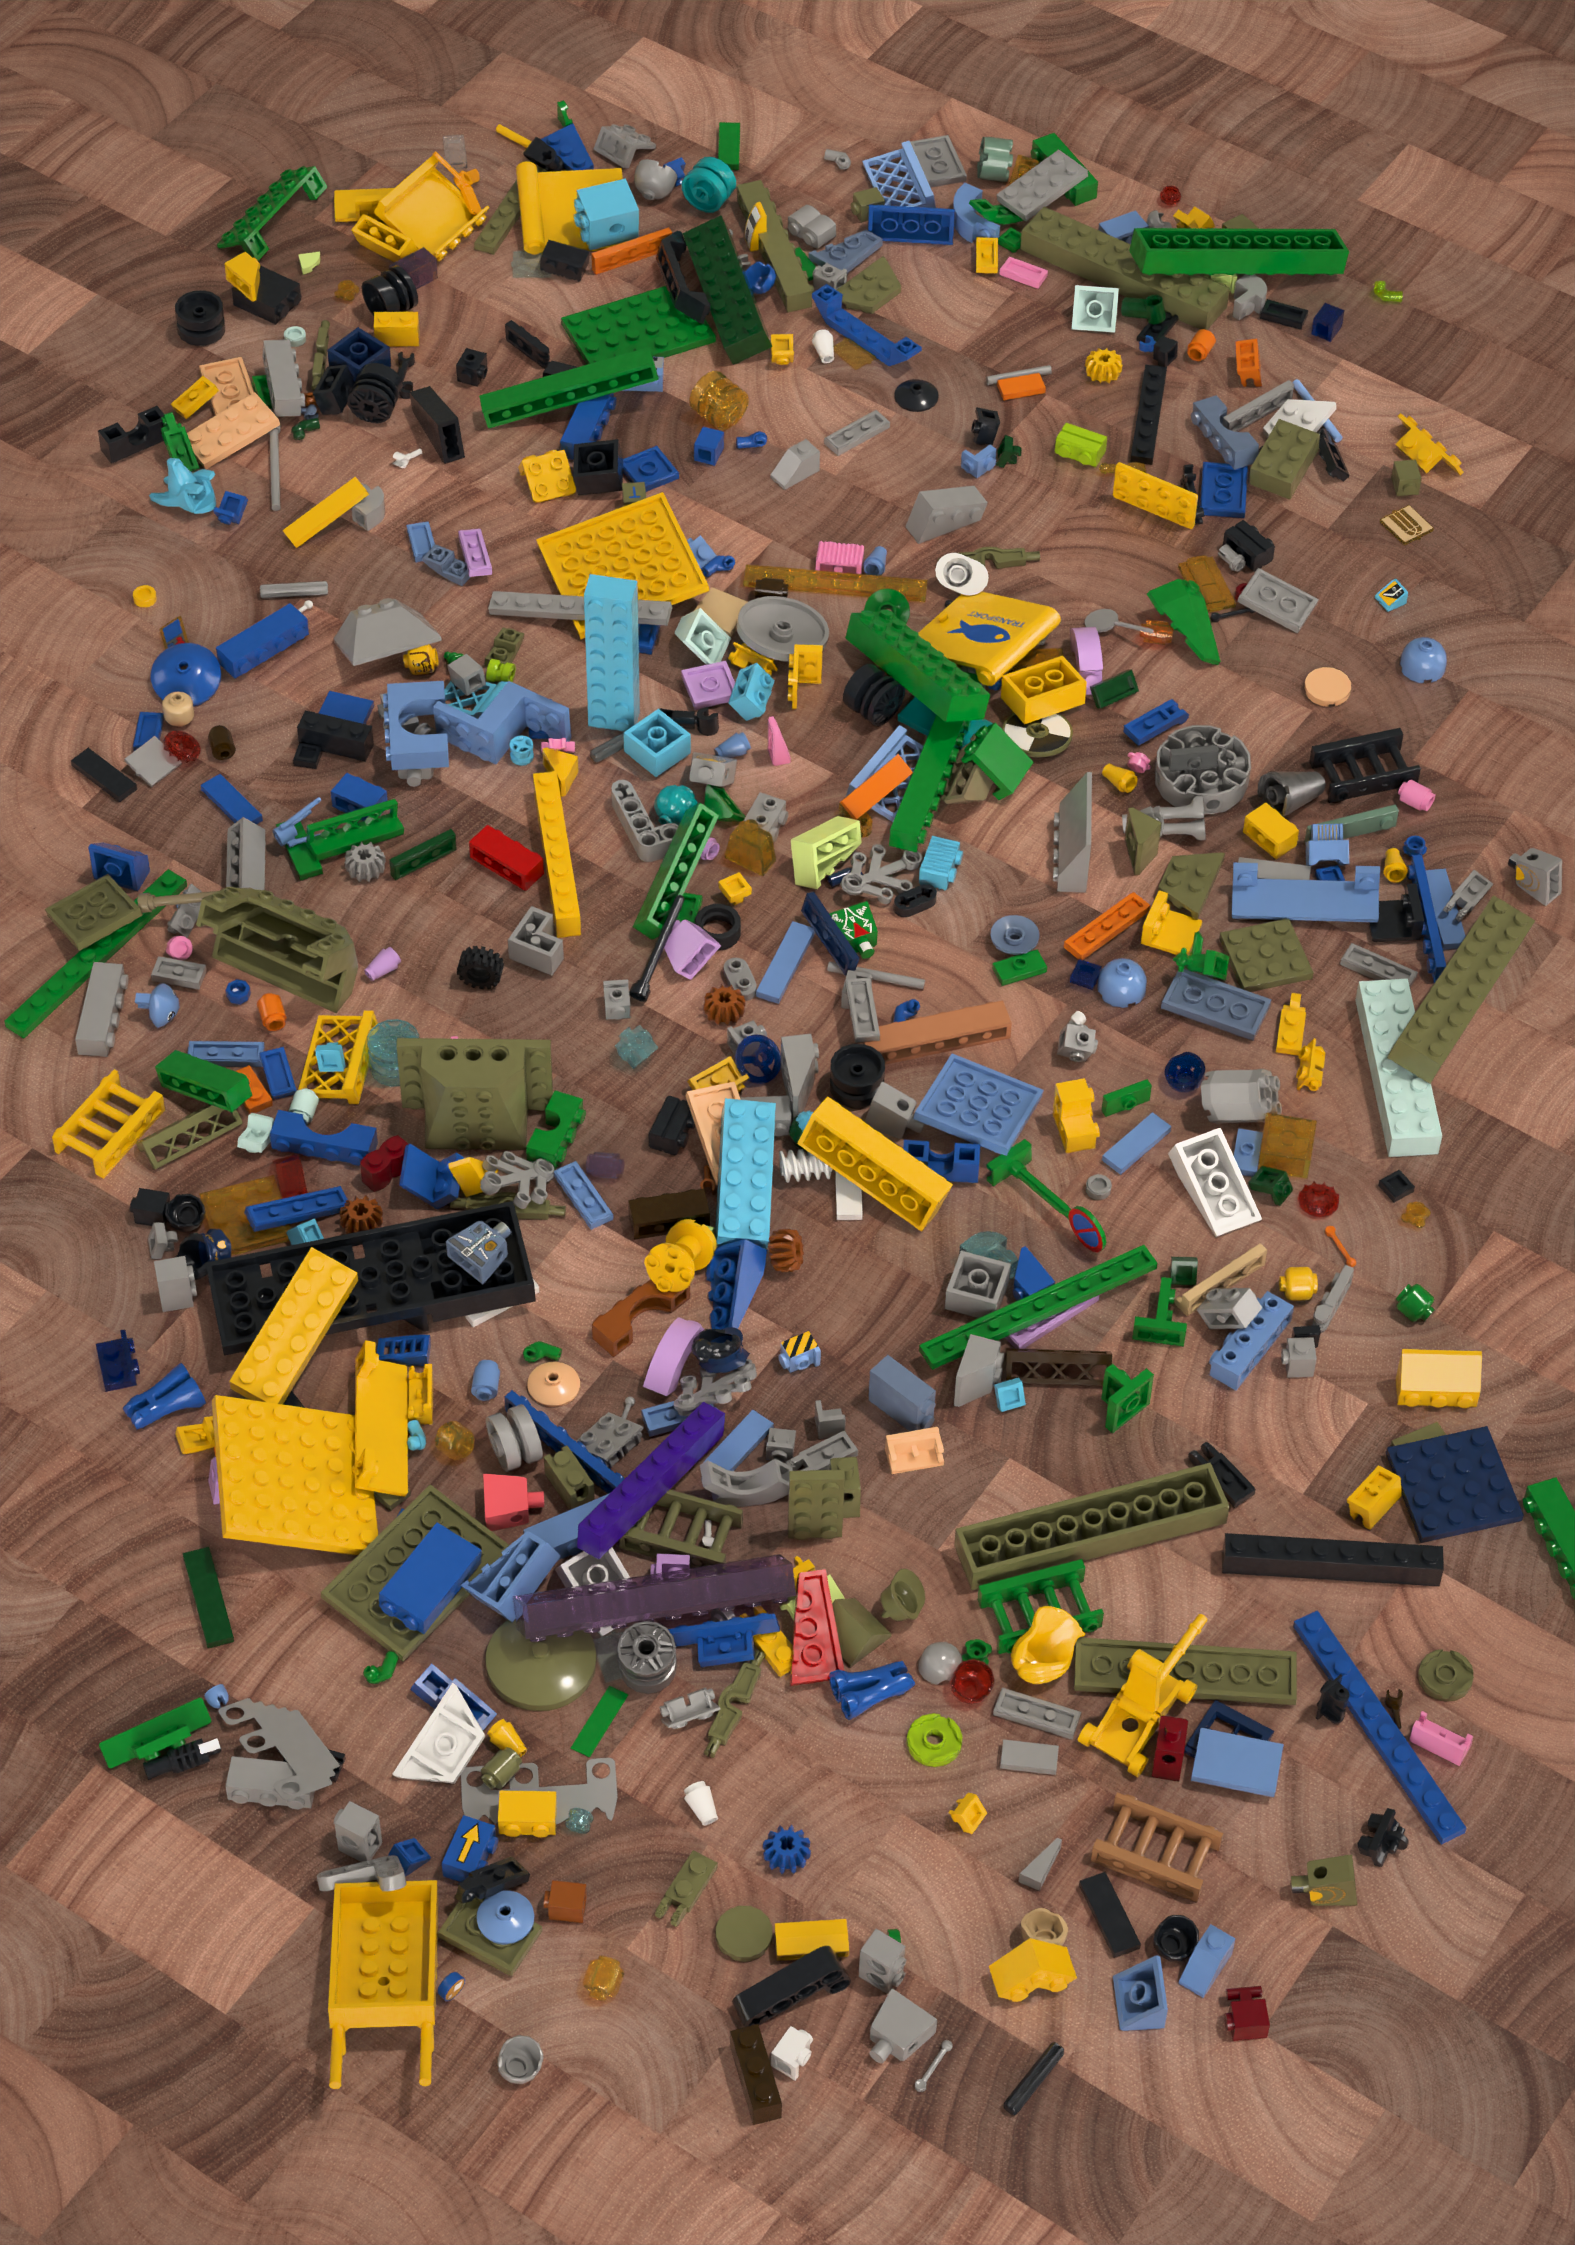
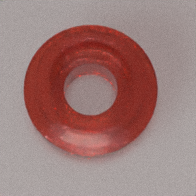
M1166 186L1160 193V200L1167 205H1174L1180 202L1181 193L1175 186Z

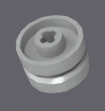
M520 1404L509 1408L507 1418L500 1412L486 1417L488 1436L499 1464L504 1471L509 1472L519 1468L521 1458L528 1464L543 1458L537 1429L524 1405Z

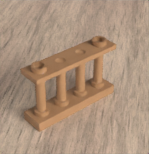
M1117 1792L1113 1810L1119 1812L1107 1841L1096 1839L1092 1848L1091 1862L1197 1903L1204 1881L1197 1876L1209 1848L1217 1851L1220 1850L1223 1833L1212 1826H1203L1141 1802L1132 1795H1123ZM1130 1817L1145 1823L1135 1849L1131 1852L1118 1847ZM1156 1827L1172 1833L1159 1862L1144 1856ZM1182 1838L1198 1843L1187 1872H1181L1171 1867Z

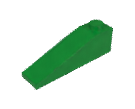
M1176 579L1150 590L1147 596L1161 615L1166 614L1173 621L1170 626L1187 637L1185 642L1204 662L1219 665L1221 661L1205 599L1199 591L1200 587L1192 580Z

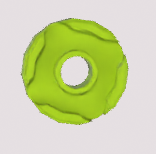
M932 1713L922 1715L911 1724L907 1734V1747L909 1753L916 1761L925 1766L939 1767L947 1765L956 1759L961 1752L963 1737L960 1727L953 1719L941 1717V1714ZM936 1735L942 1739V1742L931 1744L927 1738Z

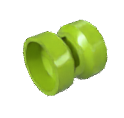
M491 659L487 667L486 680L493 683L496 681L513 682L516 665L509 662L503 664L500 660Z

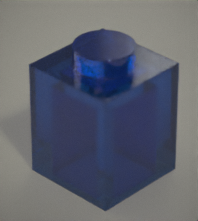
M1324 303L1313 319L1311 334L1331 342L1342 327L1345 310Z

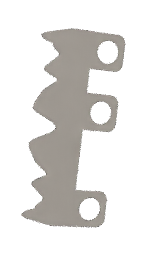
M612 1758L588 1760L586 1763L587 1784L539 1787L538 1766L534 1763H522L519 1766L520 1768H528L532 1771L533 1778L529 1783L521 1784L517 1782L514 1775L509 1780L510 1789L491 1790L485 1783L478 1787H472L467 1783L468 1774L473 1771L481 1772L484 1766L465 1767L461 1773L462 1809L464 1815L477 1820L482 1815H486L491 1821L498 1823L500 1791H556V1824L568 1819L576 1808L579 1809L584 1817H588L596 1807L605 1812L610 1821H612L617 1802L615 1761ZM595 1764H607L610 1768V1774L603 1779L596 1778L592 1773V1768Z

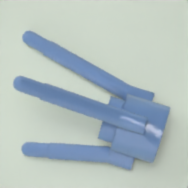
M320 797L272 830L280 846L287 844L291 848L306 842L307 836L295 839L298 833L294 825L312 813L310 809L321 801Z

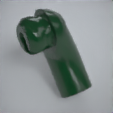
M307 419L297 423L291 429L293 438L295 440H302L305 438V431L320 429L319 419Z

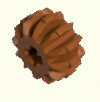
M721 984L719 989L712 987L710 993H706L704 1011L709 1021L715 1020L717 1025L725 1022L728 1026L730 1021L737 1023L739 1017H743L745 999L740 989L734 990L732 985L724 988Z
M355 1195L354 1201L346 1200L345 1206L341 1207L340 1225L342 1228H345L347 1234L382 1227L383 1210L381 1206H378L376 1199L369 1200L367 1195L363 1199H359Z
M779 1229L773 1231L769 1237L768 1256L771 1258L770 1263L774 1266L775 1271L793 1272L794 1270H799L801 1264H803L804 1245L801 1242L802 1237L797 1230Z

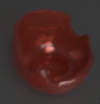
M976 1659L961 1662L954 1671L950 1681L953 1695L961 1702L971 1705L983 1702L991 1693L995 1683L992 1669L985 1662Z

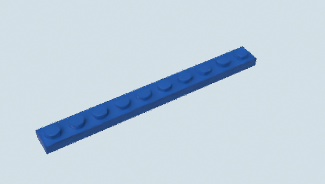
M1318 1610L1295 1620L1293 1624L1294 1629L1328 1679L1333 1681L1340 1674L1343 1675L1341 1685L1349 1691L1347 1707L1440 1844L1442 1845L1464 1834L1466 1826Z

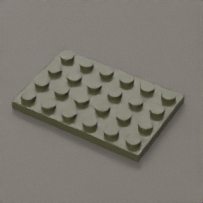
M429 1485L321 1591V1598L388 1651L395 1652L402 1662L470 1595L462 1587L425 1634L417 1630H410L404 1625L403 1621L395 1616H388L379 1607L380 1591L433 1526L438 1522L482 1550L481 1564L470 1576L469 1582L483 1572L481 1568L487 1563L489 1565L493 1564L502 1556L501 1552L510 1546L432 1485Z

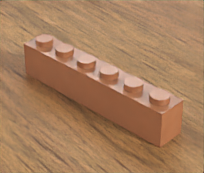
M1003 1000L988 1002L983 1005L964 1007L959 1010L940 1012L935 1015L917 1017L907 1021L879 1026L880 1041L860 1042L859 1044L875 1048L881 1053L886 1065L1009 1039L1011 1037L1012 1022Z

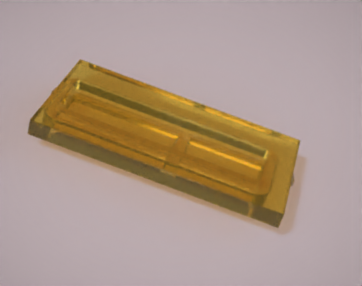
M1202 555L1188 558L1186 562L1178 563V568L1184 580H1192L1200 587L1199 591L1205 599L1208 613L1236 607L1233 596L1213 556L1207 557Z

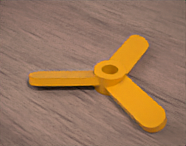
M435 151L433 155L454 175L453 180L460 189L469 212L476 216L481 211V207L471 185L480 180L478 170L472 169L467 172L462 170L458 173Z

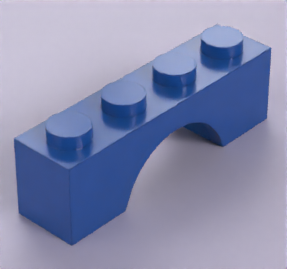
M278 1110L270 1131L272 1149L281 1152L298 1153L308 1157L325 1158L330 1161L347 1162L356 1166L360 1165L361 1160L368 1153L376 1150L378 1144L377 1129L375 1127L351 1123L348 1128L340 1133L322 1135L313 1132L306 1126L303 1114Z

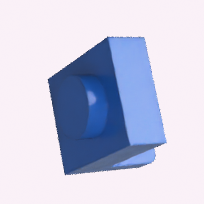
M225 491L219 508L214 507L213 512L218 517V521L230 525L231 522L239 524L248 499L245 496Z

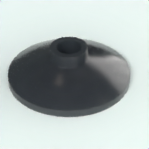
M919 379L905 381L895 390L897 404L903 409L912 412H922L931 409L936 405L939 398L938 390L933 384Z

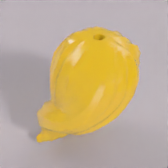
M1051 1606L1039 1607L1034 1614L1029 1631L1021 1636L1012 1648V1665L1018 1675L1026 1682L1043 1684L1061 1677L1069 1669L1074 1645L1078 1638L1085 1636V1633L1082 1631L1079 1623L1065 1610Z

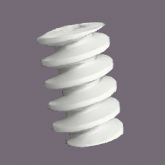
M799 1149L795 1157L793 1151L789 1150L785 1158L783 1152L779 1151L781 1176H784L787 1183L790 1182L791 1175H794L796 1181L799 1182L801 1174H804L806 1180L810 1181L811 1173L815 1174L817 1180H820L822 1172L825 1173L827 1179H830L833 1169L810 1152H807V1156H805L804 1151Z

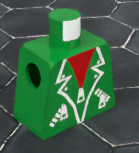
M867 901L829 913L856 953L859 952L863 959L873 956L875 953L873 947L877 945L878 931Z

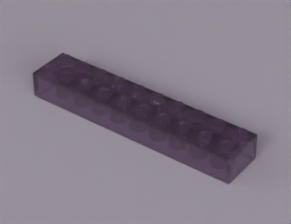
M778 1554L513 1596L518 1631L526 1639H530L531 1642L545 1640L548 1635L557 1634V1637H569L573 1635V1631L584 1630L585 1633H594L600 1631V1627L604 1626L618 1629L627 1627V1623L655 1622V1618L665 1617L666 1620H675L681 1618V1614L692 1613L693 1616L708 1614V1610L719 1608V1611H731L735 1609L736 1605L745 1604L746 1607H757L762 1605V1601L772 1600L773 1603H782L788 1601V1597L796 1596L793 1564Z

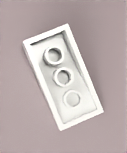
M1221 1128L1174 1145L1168 1153L1172 1164L1215 1237L1262 1220Z

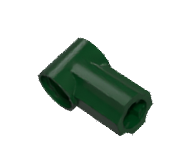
M1151 295L1145 299L1125 297L1122 301V316L1144 318L1150 324H1159L1166 319L1163 298L1160 295Z

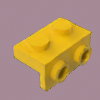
M730 1056L690 1078L687 1082L692 1090L735 1082L737 1090L740 1092L745 1088L744 1083L749 1079V1076L747 1074L742 1076Z

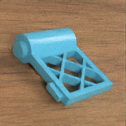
M450 681L444 689L445 701L456 698L457 702L447 705L478 719L507 682L501 681L497 685L486 682L485 686L476 690L484 689L487 690L486 693L476 696L475 692L471 693L473 697L460 701L459 696L465 695V693L460 689L456 690V686ZM476 704L472 711L463 709L465 706Z

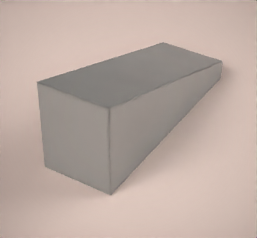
M1056 1838L1019 1874L1018 1882L1040 1891L1061 1849L1062 1839Z

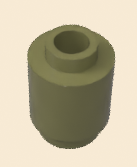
M509 1747L499 1750L481 1769L482 1781L491 1789H502L520 1770L519 1766L522 1764L520 1756Z

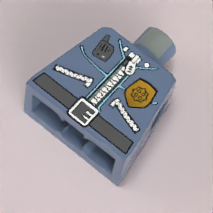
M478 1221L446 1241L447 1255L483 1284L507 1257V1242L505 1238L511 1234V1231L503 1222H500L492 1229L483 1221Z

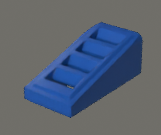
M430 1335L379 1338L376 1353L379 1354V1360L401 1365L424 1366L429 1363L431 1338ZM385 1347H390L389 1354H384ZM395 1348H400V1352L395 1353ZM409 1348L410 1352H405V1349Z

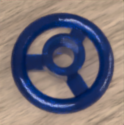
M755 1034L744 1038L736 1049L735 1062L739 1073L742 1076L746 1074L749 1076L748 1081L764 1084L773 1080L779 1073L781 1053L773 1040L764 1035ZM760 1042L758 1049L751 1056H743V1052L749 1044ZM758 1055L762 1057V1062L759 1061ZM773 1061H774V1065H773V1068H772V1070H771V1069L769 1068V1066H770V1065L773 1063ZM744 1064H753L759 1067L764 1076L752 1075L747 1071Z

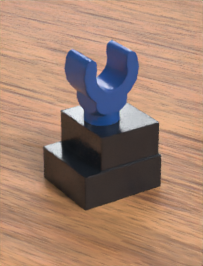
M1146 335L1145 343L1139 342V350L1153 352V359L1158 361V366L1167 367L1177 358L1178 342L1162 336L1156 342L1153 337Z

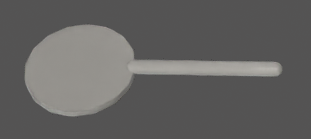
M1111 609L1096 610L1091 612L1085 619V627H1096L1098 633L1108 631L1114 626L1147 633L1154 632L1150 628L1120 622L1118 614Z

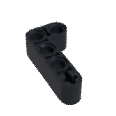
M822 1946L739 1993L733 1998L732 2003L744 2027L755 2024L761 2025L823 1988L829 1994L843 1991L850 1985L851 1979L832 1947Z

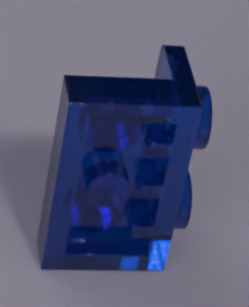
M125 1329L120 1330V1339L96 1343L105 1392L137 1385L135 1375L140 1374L137 1359L131 1358V1354L136 1353L133 1338H127Z

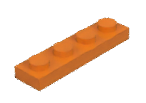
M668 227L591 253L593 272L597 275L656 255L661 240L671 235L672 231Z
M1132 892L1064 941V948L1079 961H1083L1149 913L1151 905L1135 892Z

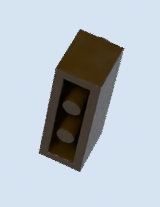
M690 1189L684 1192L664 1193L658 1196L639 1197L628 1200L629 1219L634 1240L667 1235L677 1222L685 1219L695 1220L694 1223H698L701 1226L702 1224L710 1226V1211L704 1189Z
M759 2024L730 2031V2048L752 2124L757 2125L782 2118V2101Z

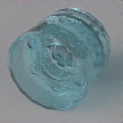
M399 1019L378 1023L370 1030L367 1036L370 1072L379 1083L391 1087L400 1086L397 1038H419V1033L413 1025Z

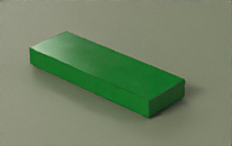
M719 122L718 159L727 164L731 170H739L740 123Z
M301 821L294 825L298 833L295 839L307 836ZM306 842L291 848L287 844L284 845L300 881L323 874L320 862L314 859L306 846Z

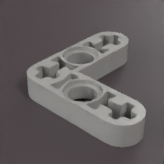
M395 1855L326 1870L316 1876L320 1891L334 1890L335 1883H363L376 1879L382 1891H394L405 1887L407 1884L403 1867L398 1856Z

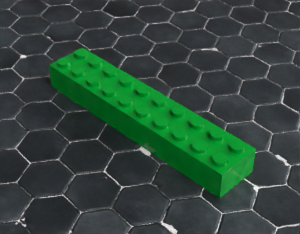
M1134 228L1129 249L1141 273L1146 275L1344 274L1349 250L1336 229Z

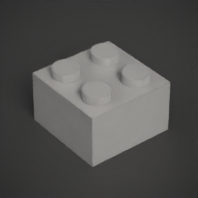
M960 1251L946 1290L945 1309L977 1318L1000 1309L1009 1283L1011 1264Z

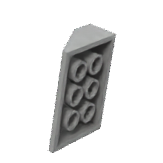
M1087 772L1060 802L1059 812H1054V827H1058V831L1054 830L1053 845H1058V849H1054L1053 863H1058V867H1053V881L1057 882V891L1086 893L1091 852L1092 772Z

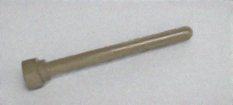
M217 891L155 897V895L150 893L138 894V906L142 913H148L159 906L199 903L202 901V898Z

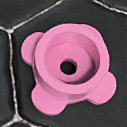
M1140 752L1128 753L1130 759L1127 766L1134 772L1144 773L1145 770L1151 768L1149 765L1150 760L1145 754Z

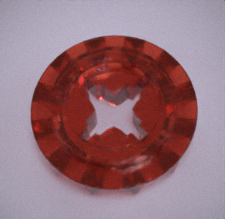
M183 731L169 732L163 741L165 744L164 750L169 751V756L176 757L177 761L181 759L186 763L190 760L195 761L201 751L198 741Z
M1314 1181L1309 1186L1304 1185L1302 1191L1299 1192L1298 1202L1302 1210L1314 1217H1327L1338 1209L1339 1194L1335 1192L1334 1186L1328 1187L1325 1182L1316 1184ZM1315 1195L1317 1197L1324 1196V1200L1322 1201L1319 1199L1317 1201H1314Z

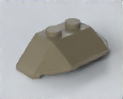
M975 734L970 738L971 742L975 740ZM967 745L960 750L957 762H952L953 770L950 779L946 778L945 780L947 784L944 795H939L946 804L981 802L986 799L993 781L972 760L965 764L961 761L966 753L964 749Z

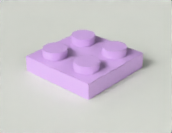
M726 661L681 670V677L695 710L729 702L735 681Z

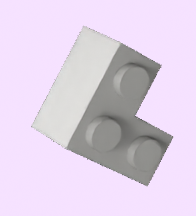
M533 906L530 907L508 939L509 959L549 975L554 974L564 959L563 940L552 936L554 934L553 914Z

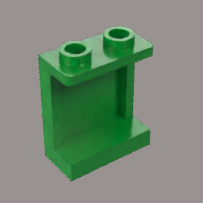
M996 722L988 727L984 725L975 733V740L964 749L966 753L961 761L965 764L972 760L997 785L993 795L998 800H1001L1013 794L1033 764V761Z

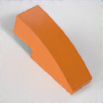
M898 754L840 803L850 816L857 820L908 778L913 771Z

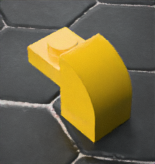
M1195 206L1188 215L1179 209L1173 215L1177 228H1215L1211 217Z

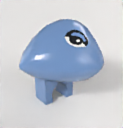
M161 983L152 990L151 994L136 993L135 1003L138 1004V1008L149 1009V1018L157 1028L166 1025L177 1015L180 1008L179 999L169 985Z

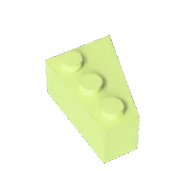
M837 816L791 839L795 885L818 889L821 886L820 881L826 875H832L835 871L834 867L840 861L844 862L862 843L860 821Z

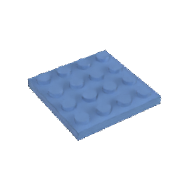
M952 1053L916 1109L913 1119L973 1144H980L981 1147L995 1153L1007 1156L1041 1100L1044 1090Z

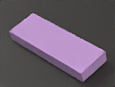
M481 529L458 531V538L469 577L492 575V566Z

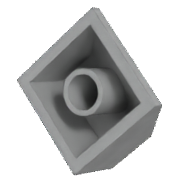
M970 1334L956 1375L954 1406L960 1407L991 1393L994 1383L1000 1382L1003 1371L1001 1366L1004 1359V1353H1000L1001 1342Z

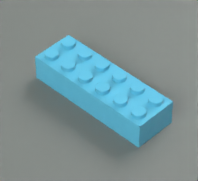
M725 1098L721 1115L715 1227L717 1247L746 1239L767 1250L770 1236L776 1103Z

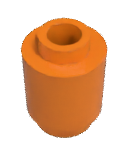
M1200 329L1196 332L1188 345L1187 351L1188 356L1192 360L1201 361L1208 356L1216 343V338L1212 332L1205 329Z
M272 993L264 994L257 1001L262 1024L269 1031H278L286 1025L285 1021L287 1019L281 997Z

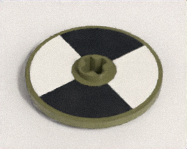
M1013 713L1005 720L1002 730L1029 757H1049L1059 754L1070 745L1073 736L1071 724L1058 713L1024 724Z

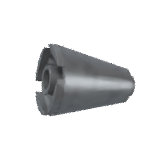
M1268 772L1260 777L1258 797H1262L1264 803H1267L1285 817L1321 795L1325 789V779L1318 772Z

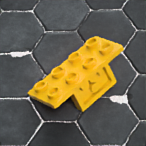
M394 188L335 190V221H359L363 214L375 220H381L374 211L379 201Z
M1121 462L1116 464L1113 497L1181 526L1193 529L1198 501L1197 494Z

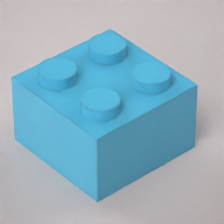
M657 709L624 732V752L652 775L658 777L691 754V734L660 709Z

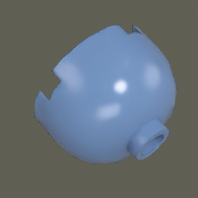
M1429 637L1413 639L1405 646L1401 654L1400 665L1402 673L1410 680L1418 683H1424V680L1431 679V682L1437 681L1444 675L1447 666V655L1443 646L1437 640Z
M1126 958L1114 959L1108 962L1101 970L1097 990L1106 1003L1115 1007L1125 1008L1128 1007V1004L1140 1003L1145 997L1147 978L1144 970L1137 962Z

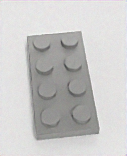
M1057 150L997 194V201L1024 221H1027L1043 207H1047L1088 177V170L1062 151Z

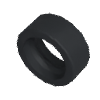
M711 904L702 908L695 917V924L721 945L718 950L731 948L738 942L741 936V918L738 912L731 906ZM714 920H722L729 923L732 929L722 934H714L705 930L703 926Z

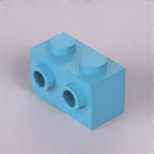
M758 663L743 668L739 671L728 703L746 721L760 717L766 711V705L772 693L771 690L775 680Z

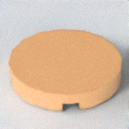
M1322 667L1308 674L1305 679L1304 689L1308 699L1313 703L1329 707V704L1338 706L1347 701L1350 696L1351 681L1340 670Z

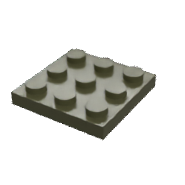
M109 874L45 909L51 921L79 951L143 915L140 907Z
M1290 919L1220 932L1219 940L1225 954L1230 956L1229 963L1241 989L1254 992L1313 979L1314 972Z

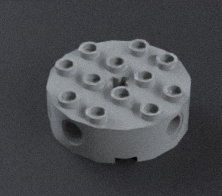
M1191 725L1175 730L1160 745L1157 751L1155 785L1162 797L1174 807L1189 805L1195 796L1203 795L1204 814L1225 812L1243 799L1249 785L1251 760L1250 753L1244 743L1235 735L1231 737L1226 733H1222V729L1211 725ZM1209 745L1218 746L1217 767L1170 772L1168 766L1170 749Z

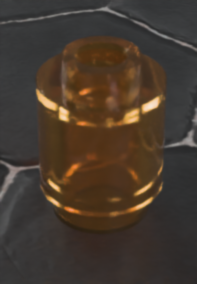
M1147 619L1146 624L1141 623L1142 627L1154 630L1153 633L1140 631V637H1144L1143 642L1160 645L1172 643L1174 629L1169 625V622Z

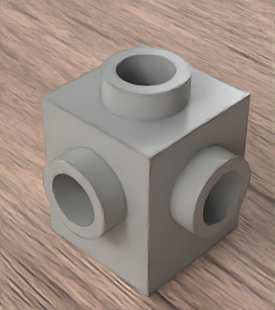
M1067 1023L1060 1031L1057 1055L1069 1057L1070 1060L1075 1062L1086 1061L1091 1054H1095L1097 1049L1096 1030L1089 1029L1088 1026L1083 1024L1073 1025Z

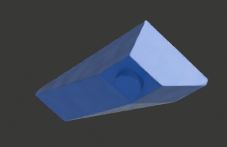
M746 1239L716 1248L714 1258L707 1265L706 1270L707 1280L711 1282V1291L708 1292V1297L713 1302V1310L710 1313L712 1329L739 1328L763 1277L766 1266V1249Z

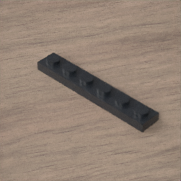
M1145 364L1130 462L1153 464L1167 367Z

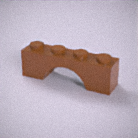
M651 1279L645 1284L637 1286L632 1294L624 1300L616 1302L611 1310L604 1315H599L592 1323V1339L614 1358L633 1343L631 1323L639 1314L649 1310L674 1312L690 1299V1285L678 1292H661Z

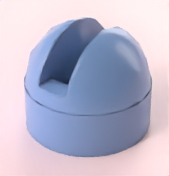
M223 1684L212 1687L204 1695L208 1704L217 1709L221 1708V1702L226 1705L229 1701L228 1692Z

